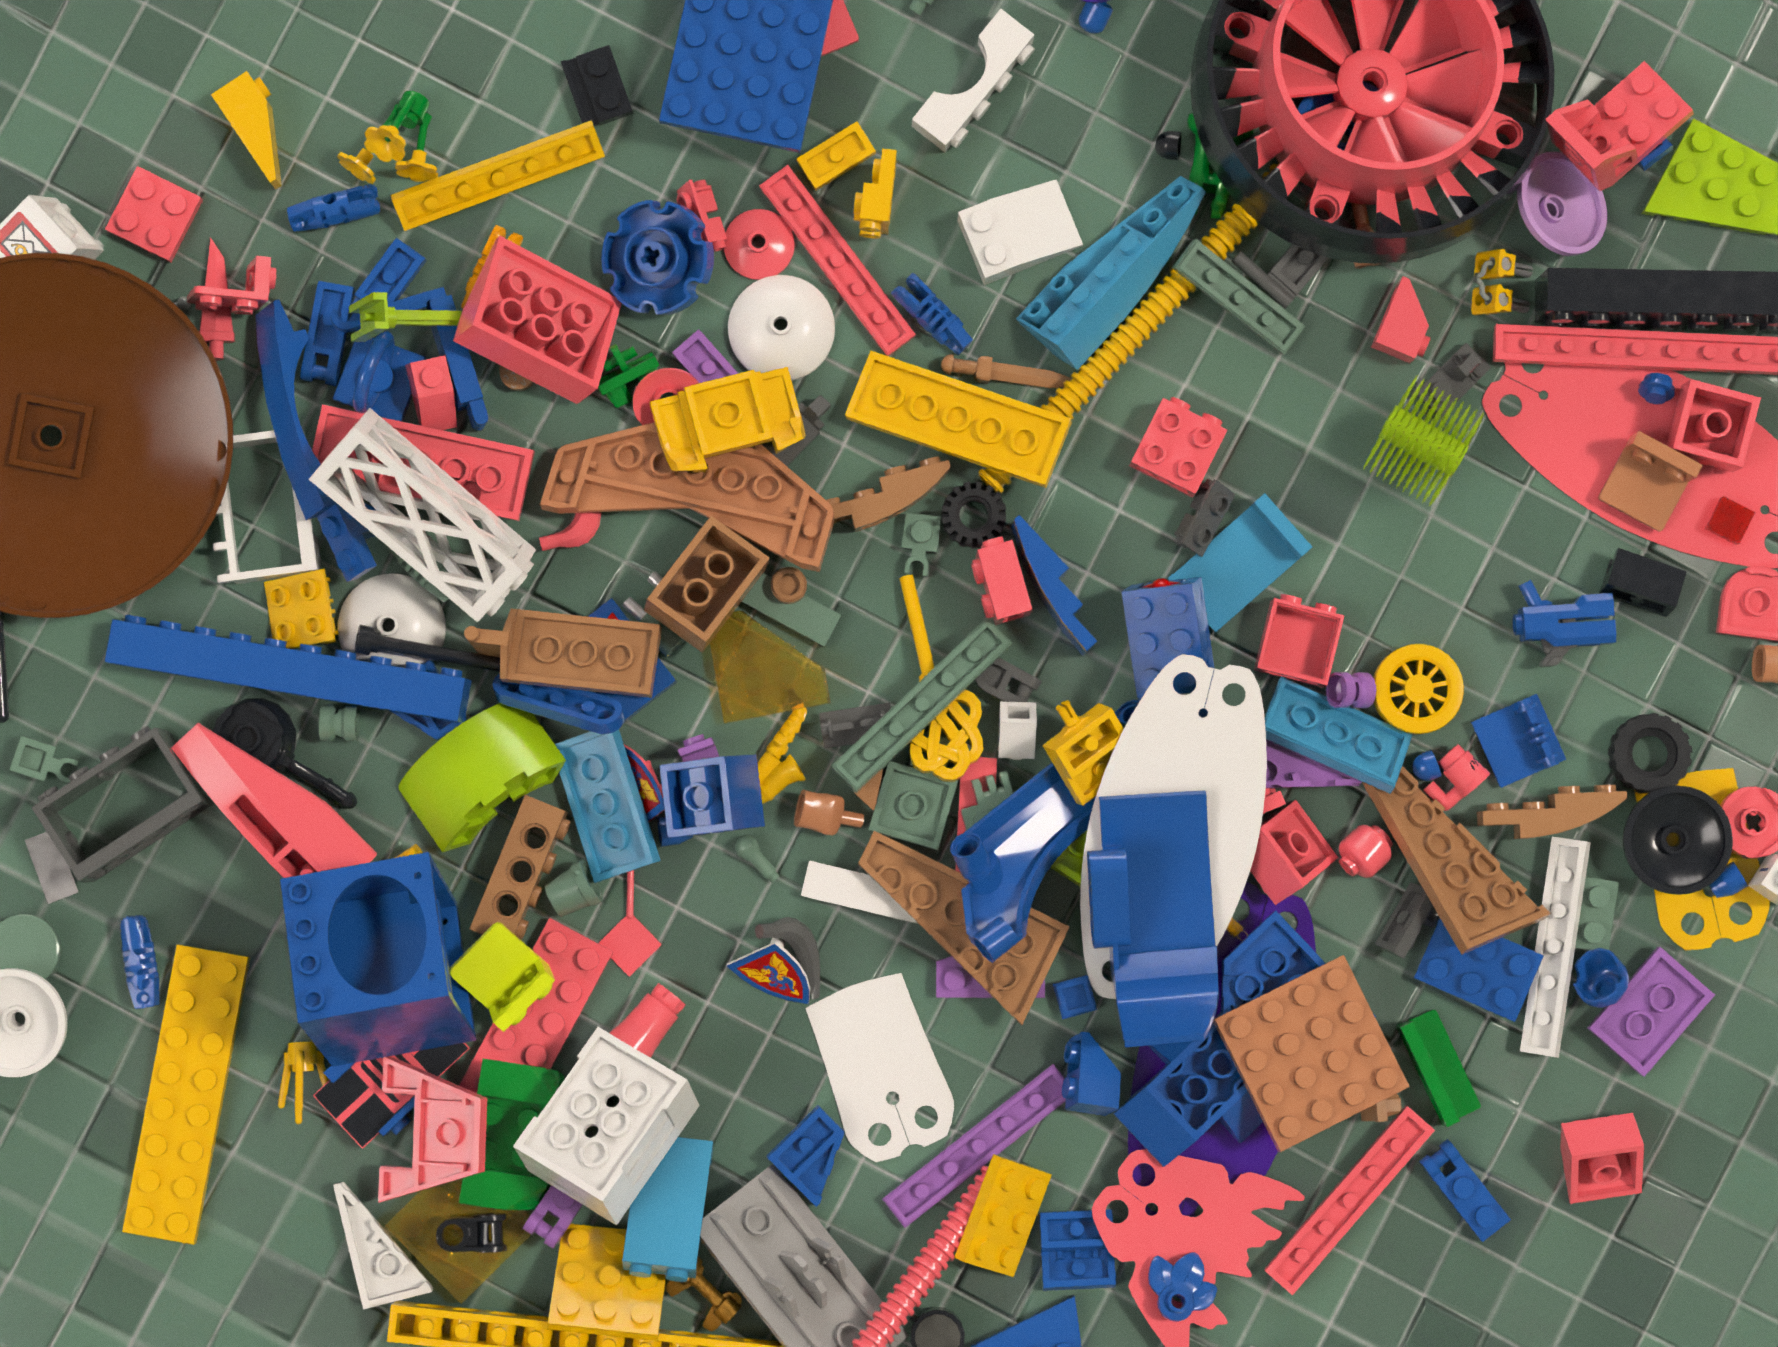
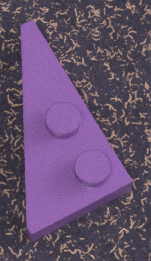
M1266 739V788L1359 786L1362 783L1358 779Z

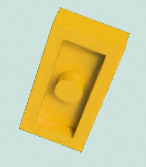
M856 121L798 157L797 162L815 191L875 155L876 150Z

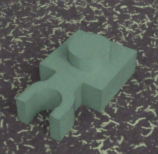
M906 512L901 549L912 550V553L906 561L904 575H909L912 563L919 562L924 567L922 577L927 578L929 564L926 560V552L937 554L942 517Z
M21 735L9 770L41 781H45L49 771L54 773L58 779L70 783L69 776H65L62 773L61 767L65 763L77 766L79 760L71 757L60 759L53 757L57 746Z

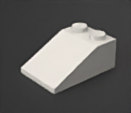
M1057 180L992 198L958 212L957 221L984 285L1083 246Z

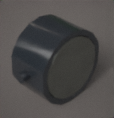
M931 1307L920 1312L918 1316L915 1314L912 1317L910 1316L909 1319L913 1321L910 1336L912 1347L964 1346V1328L961 1320L953 1311L944 1307Z

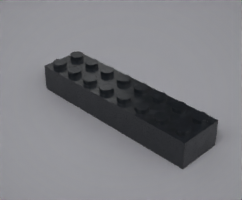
M1547 268L1535 280V323H1545V326L1567 327V323H1581V328L1601 329L1602 324H1616V329L1635 330L1638 329V324L1652 325V330L1657 331L1673 330L1674 325H1688L1689 331L1710 330V326H1724V331L1741 332L1746 330V326H1757L1760 332H1778V272Z

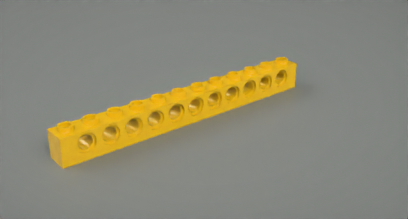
M395 1301L391 1304L387 1342L431 1347H783L779 1341L659 1329L658 1341L548 1329V1316L408 1301Z

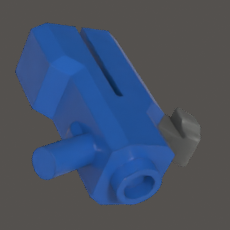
M1532 580L1519 585L1529 607H1522L1518 609V614H1513V633L1515 636L1519 635L1520 642L1541 641L1546 656L1539 662L1540 667L1558 665L1564 655L1574 647L1616 643L1615 620L1576 622L1577 620L1607 619L1609 616H1615L1612 593L1581 595L1572 604L1553 605L1548 600H1541Z

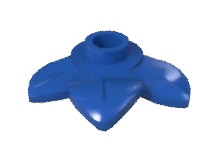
M1196 1252L1183 1256L1174 1266L1160 1256H1155L1151 1261L1148 1273L1149 1285L1158 1295L1157 1305L1160 1313L1169 1321H1183L1191 1315L1192 1311L1205 1310L1213 1303L1216 1297L1217 1287L1212 1283L1203 1281L1205 1274L1204 1265ZM1173 1296L1180 1298L1182 1302L1180 1309L1173 1306Z

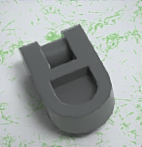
M998 658L975 680L981 690L1003 702H1027L1032 691H1037L1042 682L1001 658ZM1011 678L1020 682L1015 694L1005 690Z

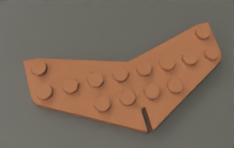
M655 422L562 446L555 455L540 502L542 510L558 514L690 508L707 518L713 516L733 532L803 569L816 572L821 570L834 524V512L831 504L762 444L704 458L708 468L706 472L672 471L662 450Z

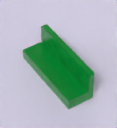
M1432 1009L1395 1026L1442 1126L1449 1127L1460 1122V1117L1481 1107L1436 1010Z

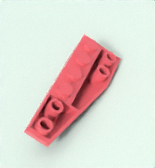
M197 723L171 747L218 808L283 878L370 863L377 856V852L327 802L200 723Z

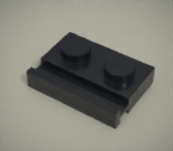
M610 45L586 52L567 61H560L582 124L592 120L594 126L603 125L633 114Z

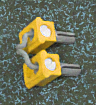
M1505 249L1478 252L1475 257L1474 282L1479 287H1475L1472 292V314L1474 316L1511 312V310L1522 313L1528 312L1529 307L1525 306H1530V303L1526 300L1512 298L1513 290L1504 289L1501 284L1485 286L1482 280L1506 278L1514 275L1529 278L1533 273L1529 272V270L1532 271L1533 268L1529 265L1516 263V255L1506 253Z

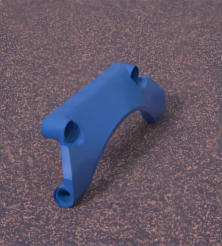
M1140 700L1127 701L1114 712L1123 728H1125ZM1050 763L967 831L957 836L950 846V852L962 876L969 882L961 890L966 933L971 943L991 963H994L1026 937L1031 904L1045 874L1063 851L1088 829L1096 796L1084 806L1077 804L1053 763Z

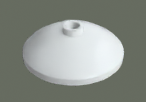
M775 275L752 283L738 296L729 315L728 336L736 358L748 371L754 370L755 372L765 373L788 367L791 381L811 374L825 361L833 345L835 322L827 299L815 286L794 276ZM785 319L788 325L784 330H777L774 327L775 321Z
M402 574L377 575L359 584L344 601L338 618V637L343 651L353 653L360 624L374 627V631L381 632V636L441 647L444 644L446 635L445 614L438 598L423 588L414 578ZM386 619H393L395 622V627L390 632H385L382 627ZM378 650L377 653L370 652L369 655L357 653L356 660L370 662L371 656L392 659L391 666L405 668L406 661L424 664L429 660L435 661Z
M0 969V1076L23 1077L31 1075L46 1067L60 1052L67 1034L66 1009L58 992L43 977L24 969ZM17 1012L24 1015V1024L16 1021L15 1015Z

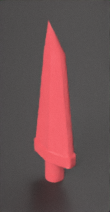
M210 237L205 286L228 289L224 257ZM217 306V311H202L199 332L206 343H209V348L216 361L224 360V343L235 342L230 307Z

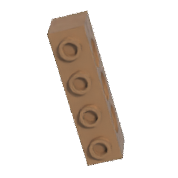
M528 795L524 796L472 921L470 930L483 935L494 923L500 922L522 941L529 925V921L524 920L529 906L536 907L543 888L538 886L543 873L550 874L555 863L557 854L552 853L557 839L563 841L569 829L571 821L566 819L567 811ZM541 828L546 835V841L542 847L533 849L527 842V835L532 829ZM521 861L527 862L532 868V875L525 882L517 881L513 875L515 865ZM506 895L514 896L518 902L517 911L511 916L504 915L499 908L500 900Z

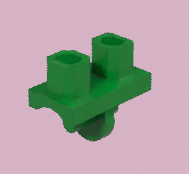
M616 344L610 346L614 356L605 361L604 368L606 372L617 366L619 368L602 376L598 388L602 396L606 394L616 408L632 400L625 385L626 383L635 378H638L640 382L646 375L658 370L657 367L660 365L652 351L626 364V361L638 356L634 347L632 346L620 352Z

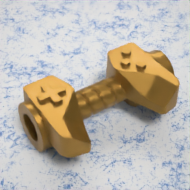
M698 1257L696 1278H688L686 1282L669 1280L666 1290L673 1297L690 1286L696 1288L712 1304L702 1326L709 1331H715L722 1323L726 1324L742 1307V1299L737 1293L732 1294L730 1291L720 1293L702 1275L704 1271L703 1261Z

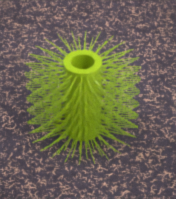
M1417 375L1402 396L1399 404L1395 405L1378 434L1379 438L1371 450L1363 469H1365L1378 450L1382 440H1385L1386 442L1380 449L1381 451L1371 467V473L1391 443L1390 450L1379 467L1380 469L1376 477L1386 466L1395 448L1398 447L1399 449L1394 455L1395 457H1393L1384 474L1383 481L1395 466L1399 456L1401 457L1400 454L1405 451L1389 484L1399 474L1410 454L1412 457L1406 464L1407 466L1403 470L1396 488L1399 487L1412 464L1415 463L1416 465L1403 487L1402 492H1404L1409 483L1412 482L1416 472L1418 473L1423 462L1425 464L1419 471V475L1414 481L1415 483L1409 494H1412L1414 489L1417 488L1427 470L1429 473L1424 478V482L1416 495V498H1418L1422 491L1425 490L1429 480L1431 481L1432 479L1433 481L1428 487L1429 489H1427L1422 503L1425 502L1433 488H1435L1434 486H1436L1435 484H1437L1439 478L1441 479L1442 477L1443 479L1436 487V491L1430 501L1431 503H1429L1432 505L1442 488L1444 489L1449 477H1452L1469 448L1468 443H1471L1470 440L1477 432V428L1484 415L1481 414L1479 416L1480 418L1477 419L1471 431L1468 432L1467 430L1473 423V417L1476 416L1477 411L1474 410L1459 435L1457 432L1463 425L1462 423H1464L1470 407H1468L1464 414L1461 415L1457 425L1454 423L1459 416L1460 409L1463 408L1464 401L1451 417L1447 427L1444 425L1455 407L1454 405L1458 399L1456 398L1436 428L1435 425L1441 418V414L1450 400V397L1446 398L1429 424V419L1437 409L1444 394V391H1442L1432 408L1429 409L1425 419L1422 420L1421 418L1433 400L1432 398L1436 393L1437 386L1430 394L1427 402H1425L1421 412L1419 411L1418 416H1415L1418 408L1424 401V397L1428 393L1431 383L1421 394L1412 412H1408L1424 382L1423 379L1403 409L1404 402L1415 385ZM1454 426L1451 435H1449L1448 433L1450 432V430H1451L1452 427ZM1437 469L1438 472H1437L1436 475L1433 477L1434 472H1435V470Z

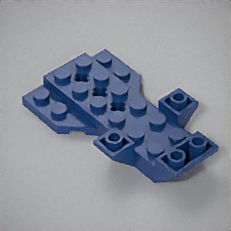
M1273 911L1222 960L1221 1011L1214 1019L1325 964L1319 955L1277 911ZM1212 1022L1205 1040L1148 1045L1166 1065L1113 1113L1162 1167H1165L1196 1142L1217 1120L1239 1143H1242L1263 1122L1214 1022Z

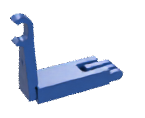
M444 287L388 303V307H395L396 310L456 311L452 295L446 296ZM332 308L330 319L336 330L347 333L361 329L360 319L342 322L338 318L339 312ZM431 326L439 355L446 356L454 390L457 412L467 410L471 427L475 431H481L488 421V413L469 350L453 341L457 326Z

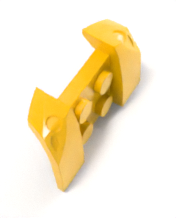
M788 367L765 373L750 370L684 387V391L678 392V395L650 401L649 403L662 450L672 471L706 472L708 468L704 458L771 441L777 454L806 436Z

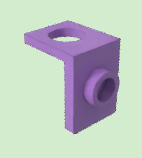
M703 734L684 740L685 747L678 749L679 756L683 762L719 757L713 738L705 739Z

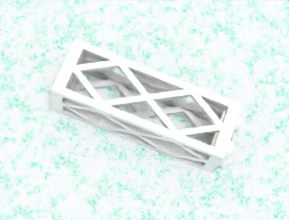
M371 408L366 411L309 478L312 483L476 622L486 613L492 617L505 602L504 599L511 590L514 592L528 576L527 573L534 566V563L530 561L536 551L533 546ZM353 450H355L357 459L348 457ZM366 451L372 453L383 464L370 462ZM400 458L408 459L411 468L406 466ZM352 469L362 470L365 481L355 474ZM374 473L395 477L401 495L380 491ZM409 486L419 493L422 499L413 497ZM363 499L370 502L375 510L366 509ZM391 503L405 506L409 517H406ZM417 508L426 510L430 521L421 520ZM438 513H442L456 526L442 524ZM472 519L479 520L483 530L478 528ZM425 531L435 533L438 543L428 536ZM446 535L468 539L474 556L452 552ZM482 548L493 556L494 560L485 558ZM436 561L442 563L448 572L439 571ZM464 565L478 567L482 579L475 576Z

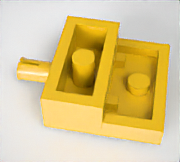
M1066 700L1061 702V705L1056 706V710L1064 721L1065 726L1057 735L1042 746L1075 802L1084 806L1097 795L1111 754L1124 728L1111 707L1098 703L1085 714L1077 716L1070 701Z

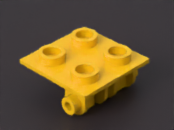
M325 569L264 582L272 639L286 641V648L288 649L300 648V644L314 645L336 642L335 636L339 635V633L335 629L334 618H332V614H335V609H331L330 604L334 603V600L329 599L330 589L328 582H331L330 577H326Z

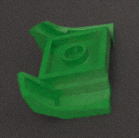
M483 1058L477 1094L487 1098L485 1172L462 1179L459 1197L460 1204L501 1210H535L549 1190L550 1184L527 1170L513 1146L533 1117L538 1118L565 1080L561 1072Z

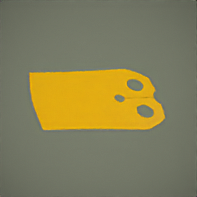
M1733 768L1690 772L1683 779H1680L1676 785L1692 787L1705 792L1716 800L1719 805L1727 795L1738 789ZM1635 792L1637 802L1648 793ZM1673 832L1668 834L1666 838L1669 846H1674L1678 840L1677 835ZM1731 852L1728 864L1731 862L1735 863L1748 885L1760 867L1758 858L1745 859ZM1749 886L1733 896L1716 898L1715 895L1712 898L1704 894L1703 889L1682 895L1663 893L1654 889L1660 925L1664 932L1685 951L1711 948L1712 944L1720 938H1729L1737 942L1758 935L1766 921L1770 907V900ZM1736 902H1745L1752 910L1750 921L1744 925L1734 923L1729 916L1730 907ZM1695 912L1703 918L1704 928L1699 934L1688 935L1683 931L1681 921L1687 913Z

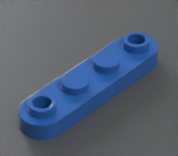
M500 673L493 680V689L497 701L513 708L598 734L613 733L624 723V714L620 702L604 695L583 690L502 682Z

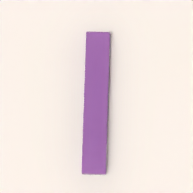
M1054 1064L1050 1065L882 1198L904 1228L992 1159L993 1154L998 1155L1066 1101V1098L1062 1096V1085L1065 1078Z

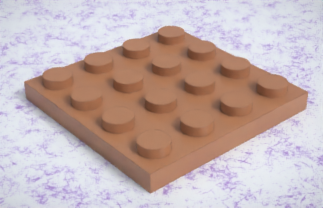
M1344 955L1213 1020L1278 1152H1282L1410 1087Z

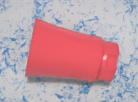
M658 983L652 990L651 995L647 993L634 1010L610 1034L651 1058L668 1030L679 1018L677 1014L686 1004Z

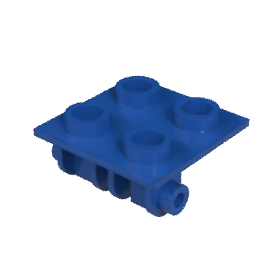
M1537 694L1471 722L1500 788L1566 760Z

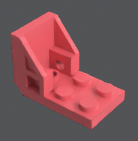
M1644 61L1595 105L1587 99L1556 109L1545 120L1548 123L1547 127L1552 143L1599 191L1613 186L1694 113L1693 109Z

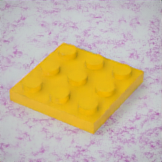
M570 1224L560 1239L548 1317V1329L658 1341L666 1275L651 1273V1277L642 1278L630 1275L629 1270H623L622 1258L626 1237L625 1229Z

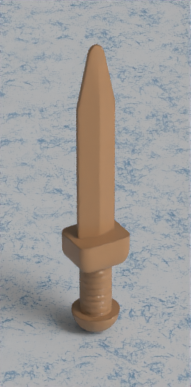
M949 354L941 362V368L945 374L951 375V372L974 375L975 381L988 384L990 380L1044 388L1064 387L1063 382L1065 380L1070 381L1072 379L1051 370L992 362L993 357L981 356L977 361L954 358L953 354Z

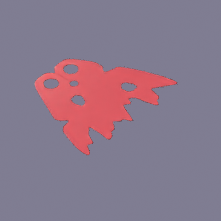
M1142 1149L1133 1151L1127 1156L1118 1170L1120 1185L1108 1186L1100 1193L1092 1206V1216L1108 1252L1121 1262H1135V1269L1128 1287L1143 1316L1165 1347H1189L1191 1323L1207 1329H1213L1216 1325L1227 1324L1228 1321L1214 1303L1205 1310L1192 1311L1191 1315L1183 1321L1173 1322L1164 1318L1158 1309V1295L1151 1289L1148 1281L1149 1267L1153 1258L1160 1256L1174 1266L1183 1256L1196 1252L1204 1265L1205 1274L1203 1281L1212 1284L1216 1283V1272L1252 1277L1251 1271L1246 1266L1249 1260L1247 1249L1262 1247L1266 1241L1279 1239L1282 1235L1281 1231L1267 1225L1260 1218L1253 1215L1252 1211L1264 1207L1283 1210L1285 1201H1303L1305 1197L1289 1185L1252 1172L1240 1174L1235 1182L1230 1184L1228 1172L1223 1165L1180 1155L1165 1167H1162L1147 1150ZM1141 1163L1151 1165L1155 1171L1153 1183L1146 1187L1137 1185L1132 1177L1134 1168ZM1188 1197L1197 1201L1203 1212L1197 1217L1185 1216L1181 1214L1179 1204ZM1121 1200L1127 1205L1129 1210L1128 1216L1123 1222L1113 1223L1107 1218L1106 1207L1111 1201ZM1149 1203H1154L1158 1207V1212L1154 1216L1148 1215L1145 1211L1146 1205ZM1172 1297L1173 1306L1180 1309L1182 1302H1177Z

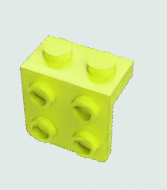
M500 922L494 923L449 969L451 977L489 1009L493 1023L503 1032L510 1025L518 1024L525 1017L527 1008L536 999H543L550 992L555 981L549 964Z

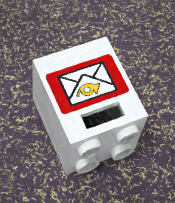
M28 195L0 224V258L28 253H62L95 260L104 251V245L99 240H94L70 213L71 209L57 198Z

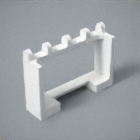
M274 430L233 436V448L277 443ZM227 483L221 502L222 506L219 507L216 516L223 515L226 542L214 543L213 549L214 551L227 550L230 574L218 575V583L234 582L241 584L279 579L322 569L318 537L313 533L312 519L305 520L294 489L293 497L302 564L240 572L229 483Z

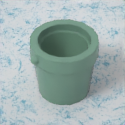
M582 860L571 865L570 869L545 885L546 894L553 908L561 917L603 902L597 882L594 883L589 867Z

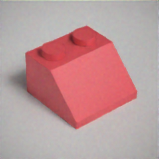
M1294 800L1261 824L1256 853L1250 872L1261 885L1263 891L1277 905L1307 885L1339 857L1298 801Z
M1633 1113L1561 1123L1560 1148L1570 1204L1642 1193L1644 1143Z

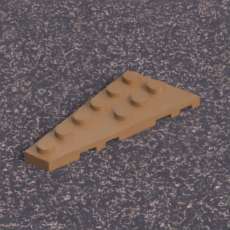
M1403 766L1391 794L1362 782L1461 955L1542 921L1551 914L1543 905L1538 907L1525 894L1527 889L1519 881L1514 883L1500 869V862L1461 823L1456 826L1443 813L1445 808L1436 799L1432 802L1418 788V781Z

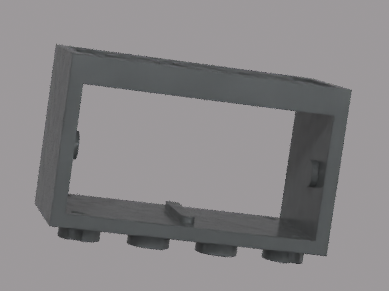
M146 726L130 737L132 742L124 748L119 749L116 746L103 753L99 757L101 763L91 769L85 766L75 771L68 777L70 783L59 790L54 786L37 797L40 802L31 808L78 881H97L215 804L171 749L176 741L169 731L156 727L150 729L149 726ZM159 746L188 793L87 858L78 845L77 838L69 831L58 811L104 781L113 779L115 774Z

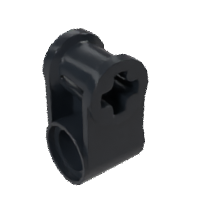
M482 1213L471 1216L448 1217L439 1225L436 1231L437 1243L442 1249L449 1252L474 1251L490 1253L507 1251V1245L503 1243V1221L507 1219L506 1213ZM450 1224L458 1225L463 1230V1240L456 1244L449 1243L444 1238V1228ZM489 1224L491 1225L492 1241L489 1239Z

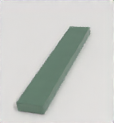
M986 618L833 763L831 768L857 794L1012 646V642Z

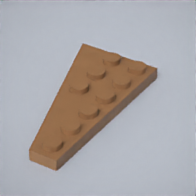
M874 831L858 865L1022 1026L1070 926L1030 908L1026 937L994 963H991L971 943L966 933L961 890L969 882L964 879L962 874Z

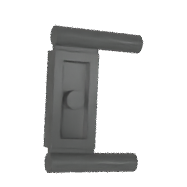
M1299 181L1291 192L1306 205L1311 190ZM1314 208L1318 218L1322 220L1330 219L1325 209ZM1340 217L1338 223L1339 226L1354 229L1348 222H1346L1342 217ZM1291 244L1268 271V274L1241 251L1231 262L1285 309L1326 262L1328 257L1306 251Z

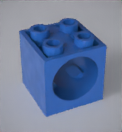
M756 754L721 756L659 765L668 838L765 826Z

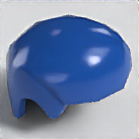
M1597 948L1587 951L1574 965L1577 980L1573 983V986L1581 1000L1589 1006L1603 1008L1616 1004L1628 988V970L1610 950Z

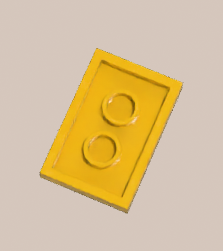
M993 1154L954 1258L1014 1277L1052 1174Z

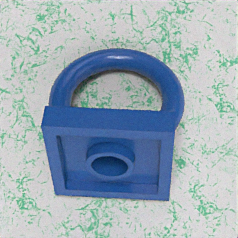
M384 331L366 342H354L333 400L353 407L356 412L361 414L366 413L371 408L380 417L403 422L412 399L405 365L426 360V357L395 346L394 336L388 331Z

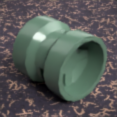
M321 705L319 711V737L321 741H333L337 735L343 737L346 741H358L360 732L359 706L346 705L343 709L337 711L333 705Z

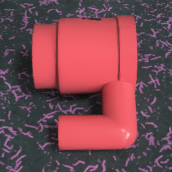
M1457 744L1437 762L1444 770L1443 774L1454 787L1445 794L1432 781L1423 791L1432 801L1436 799L1445 808L1444 811H1448L1479 786L1491 773L1468 750L1465 751Z

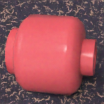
M1360 825L1340 842L1339 853L1341 859L1339 863L1350 876L1357 874L1363 878H1371L1391 860V847L1393 843L1387 833L1379 826Z

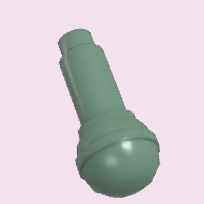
M743 835L737 839L734 845L736 855L750 861L765 879H769L771 883L774 882L780 875L776 872V868L760 852L757 839L752 835Z

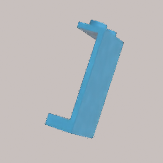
M1264 493L1211 541L1203 557L1197 554L1194 555L1180 569L1168 577L1167 580L1185 578L1187 580L1189 578L1202 577L1209 632L1213 635L1307 553L1312 546Z
M678 1137L630 1205L622 1258L623 1270H629L630 1275L647 1278L651 1277V1273L666 1275L665 1278L667 1280L675 1282H686L688 1278H696L709 1169L713 1155V1141Z

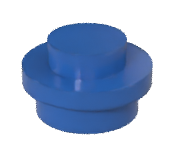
M1650 373L1639 384L1638 392L1649 403L1663 404L1674 397L1675 387L1672 384L1673 380L1668 375Z

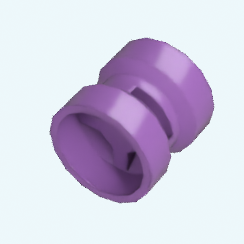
M1334 672L1330 675L1328 685L1326 686L1327 700L1334 708H1348L1350 705L1354 708H1369L1376 697L1375 680L1371 674L1365 672H1357L1352 675L1347 672Z

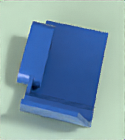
M1206 791L1099 797L1102 850L1087 852L1091 937L1094 949L1109 948L1112 979L1125 1048L1205 1040L1214 1020L1219 999Z

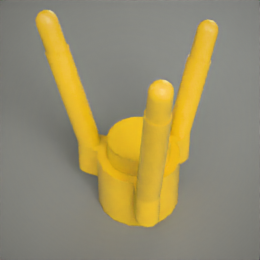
M313 1042L288 1043V1052L284 1053V1068L279 1091L278 1108L282 1109L285 1106L292 1070V1072H295L296 1124L302 1123L303 1072L314 1071V1064H316L322 1086L329 1081L323 1073L326 1071L324 1055L317 1051V1047Z

